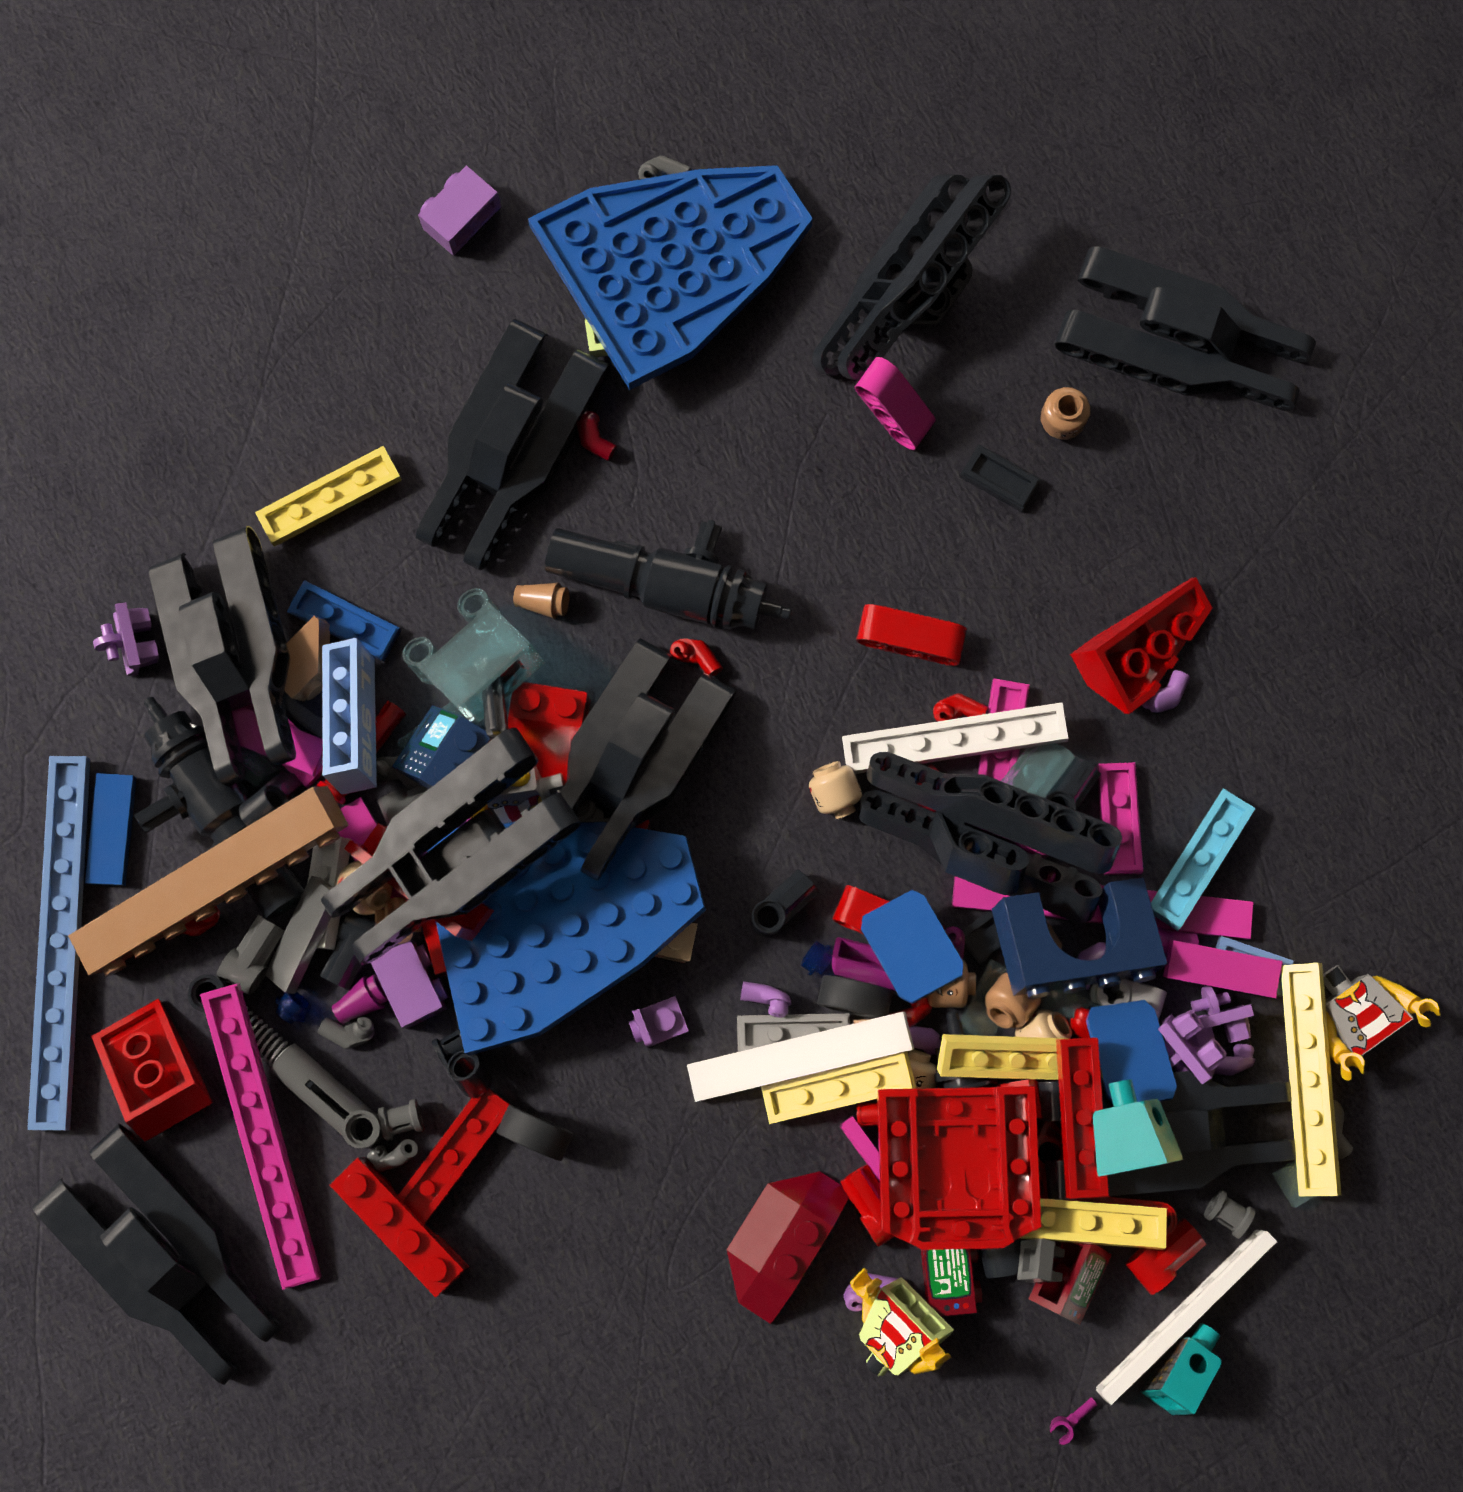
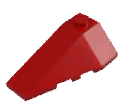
M1196 577L1190 578L1099 633L1070 655L1088 687L1123 713L1130 714L1157 693L1161 687L1159 682L1167 670L1175 666L1179 660L1177 658L1178 653L1186 641L1192 640L1212 610V606Z

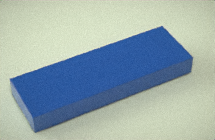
M305 580L287 610L290 615L306 623L313 616L326 620L330 624L329 631L331 636L341 641L357 638L373 657L383 662L401 632L399 627Z
M96 773L85 878L86 884L126 886L137 779L134 775Z

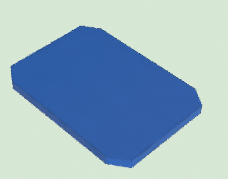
M910 890L862 916L861 930L901 999L913 1004L963 976V961L924 895Z
M1146 1000L1091 1007L1086 1024L1090 1038H1098L1100 1073L1106 1098L1113 1104L1109 1083L1132 1079L1137 1102L1158 1099L1160 1102L1172 1100L1177 1085L1163 1036L1158 1030L1160 1025L1155 1009Z

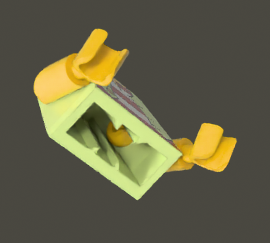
M863 1268L851 1280L852 1289L858 1296L863 1298L862 1321L864 1325L859 1335L861 1341L872 1351L866 1360L867 1367L871 1372L879 1376L885 1375L888 1370L897 1376L907 1370L913 1374H921L940 1369L943 1363L951 1358V1355L949 1353L945 1354L939 1344L954 1329L902 1277L880 1289L879 1286L882 1284V1281L879 1278L871 1279L867 1269Z

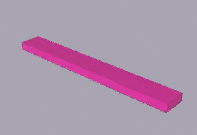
M954 876L953 908L992 911V908L1003 897H1009V895L998 894ZM1147 890L1150 903L1158 891ZM1200 896L1178 931L1249 940L1251 939L1253 902ZM1099 905L1094 917L1088 921L1089 923L1103 924ZM1044 910L1045 918L1068 920ZM1155 917L1157 927L1177 931Z
M237 983L200 994L282 1290L320 1279L322 1275L241 985Z

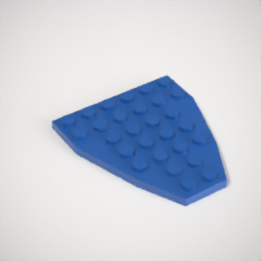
M778 165L698 169L589 188L528 218L531 230L625 384L631 390L697 355L770 283L811 229L813 218Z
M514 822L504 824L505 828L507 829ZM581 823L577 830L552 848L549 853L543 855L483 901L494 912L473 941L454 936L436 922L464 1053L470 1056L544 1034L642 968L704 913L706 908L686 836L634 827L625 838L602 877L596 881L580 872L588 853L607 823Z

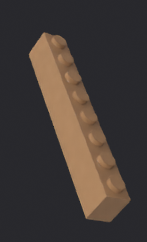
M328 786L312 787L71 933L68 937L88 975L104 972L105 976H110L124 969L127 966L125 960L133 955L135 958H140L156 949L154 943L163 937L165 940H170L184 933L187 930L185 924L193 919L196 922H200L214 915L217 912L215 906L223 901L229 904L244 897L247 894L245 888L256 882L257 885H262L278 876L276 869L287 864L288 867L304 861L309 857L307 851L316 845L319 848H323L337 841L340 838L338 832L349 825Z

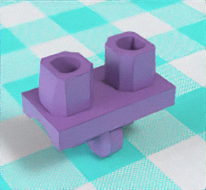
M126 602L115 604L116 612L113 613L117 633L114 634L112 624L101 625L103 636L93 641L94 649L106 651L108 661H116L119 659L117 649L121 648L127 677L138 675L141 667L158 662V650L155 640L136 643L134 633L151 630L148 609H128Z
M1211 986L1202 987V999L1191 1001V1007L1194 1012L1202 1010L1207 1012V1014L1198 1016L1204 1027L1191 1037L1194 1043L1199 1048L1204 1046L1214 1038L1212 1027L1221 1024L1224 1025L1226 1036L1230 1043L1251 1038L1248 1017L1254 1016L1251 1004L1245 1006L1241 1004L1220 1010V1005L1231 1002L1228 992L1216 995Z
M1189 1010L1176 1018L1171 1014L1162 1021L1163 1024L1158 1028L1166 1039L1164 1043L1171 1067L1176 1072L1191 1070L1200 1083L1204 1084L1211 1079L1215 1068L1223 1061L1227 1053L1214 1038L1201 1048L1194 1043L1191 1037L1202 1030L1204 1026L1193 1010Z

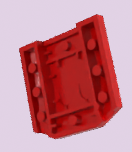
M1035 1086L877 1089L881 1230L922 1250L1004 1248L1027 1233L1041 1228Z

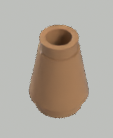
M560 583L517 585L513 596L515 607H521L554 619L557 616L566 615L570 600L569 589L561 587Z

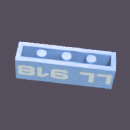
M357 638L322 645L323 776L341 794L377 787L375 658Z

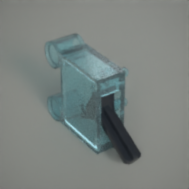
M473 588L463 593L457 603V609L468 624L439 650L426 637L414 638L404 647L403 659L422 682L432 684L465 719L477 725L485 717L486 734L489 738H495L500 733L509 729L505 699L537 671L545 661L533 645L502 616L487 593L480 588Z

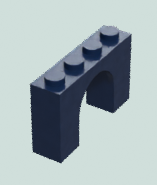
M1144 878L1109 882L1102 888L1103 893L1098 905L1106 932V947L1100 959L1089 961L1071 957L1056 945L1047 926L1039 892L1003 897L992 908V913L1013 996L1027 994L1028 999H1038L1050 995L1051 990L1063 989L1064 994L1082 991L1086 989V985L1098 983L1099 988H1109L1120 984L1122 979L1133 978L1134 983H1141L1156 978L1155 973L1167 965V960Z

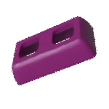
M842 937L836 938L832 955V969L835 975L895 990L870 945Z

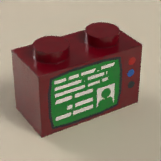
M1055 1241L1056 1246L1065 1250L1064 1258H1053L1052 1267L1053 1271L1063 1273L1062 1282H1036L1029 1300L1080 1325L1112 1254L1096 1244Z
M920 1249L926 1302L940 1316L977 1313L976 1303H982L980 1280L973 1279L972 1264L978 1263L977 1249Z

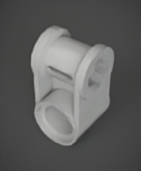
M1122 979L1120 984L1111 988V991L1117 994L1116 999L1108 1001V996L1103 993V988H1099L1098 983L1092 984L1089 997L1095 1007L1146 1000L1155 1009L1159 1022L1167 995L1166 991L1147 984L1134 983L1133 981Z

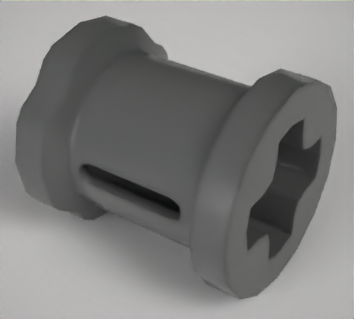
M416 1098L411 1099L409 1104L388 1110L385 1107L378 1108L380 1127L386 1141L393 1140L394 1135L416 1130L417 1133L424 1131L422 1112Z
M1219 1189L1209 1202L1204 1216L1209 1221L1214 1219L1232 1231V1236L1239 1239L1249 1228L1256 1210L1251 1206L1243 1207L1229 1198L1225 1190Z

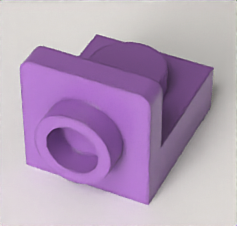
M676 996L643 1009L632 1011L635 1019L629 1021L636 1043L644 1041L647 1048L689 1032Z

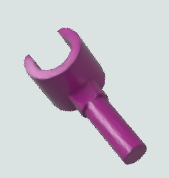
M1092 1397L1068 1417L1057 1416L1051 1421L1050 1432L1059 1425H1064L1069 1429L1068 1433L1059 1439V1444L1065 1445L1069 1443L1074 1435L1073 1427L1097 1406Z

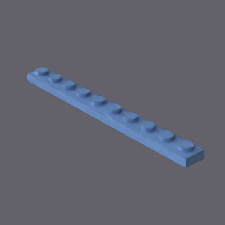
M49 756L28 1130H70L80 958L68 935L80 929L82 923L90 758L87 756Z

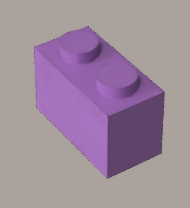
M466 165L460 173L456 172L448 178L444 189L435 198L431 197L425 201L418 217L423 230L454 256L501 208L497 191Z
M410 940L392 948L383 956L371 962L401 1028L409 1029L448 1009L444 1002L445 999L449 998L441 979L437 978L434 980L428 969V966L432 965V961L424 944L417 946L416 942Z

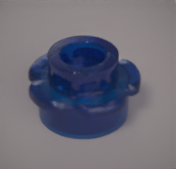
M815 941L800 963V966L809 971L807 973L808 976L813 975L815 971L821 975L832 960V955L828 953L830 945L824 946L820 942Z
M298 992L295 994L284 993L283 996L278 995L275 999L276 1004L279 1005L276 1009L277 1014L290 1024H293L295 1021L303 1023L307 1017L306 1014L311 1009L310 1003Z

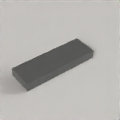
M310 877L264 974L285 993H296L332 918L322 904L321 899L333 887L321 877Z

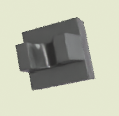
M1042 1238L1021 1241L1017 1280L1028 1283L1062 1282L1063 1273L1053 1271L1052 1267L1053 1258H1064L1065 1250L1056 1246L1055 1241Z

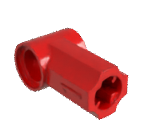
M865 1164L842 1179L840 1183L851 1202L861 1214V1222L875 1244L880 1247L895 1236L881 1230L880 1183L868 1164Z
M1182 1218L1177 1222L1175 1230L1166 1236V1249L1140 1248L1125 1264L1150 1295H1154L1166 1287L1176 1277V1271L1207 1244L1198 1231L1185 1218Z

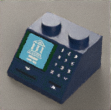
M432 705L392 768L428 790L494 738H489L485 730L464 717Z

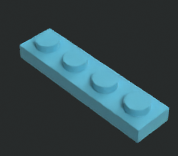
M1223 788L1151 901L1152 910L1156 918L1177 931L1182 927L1254 812L1255 808Z

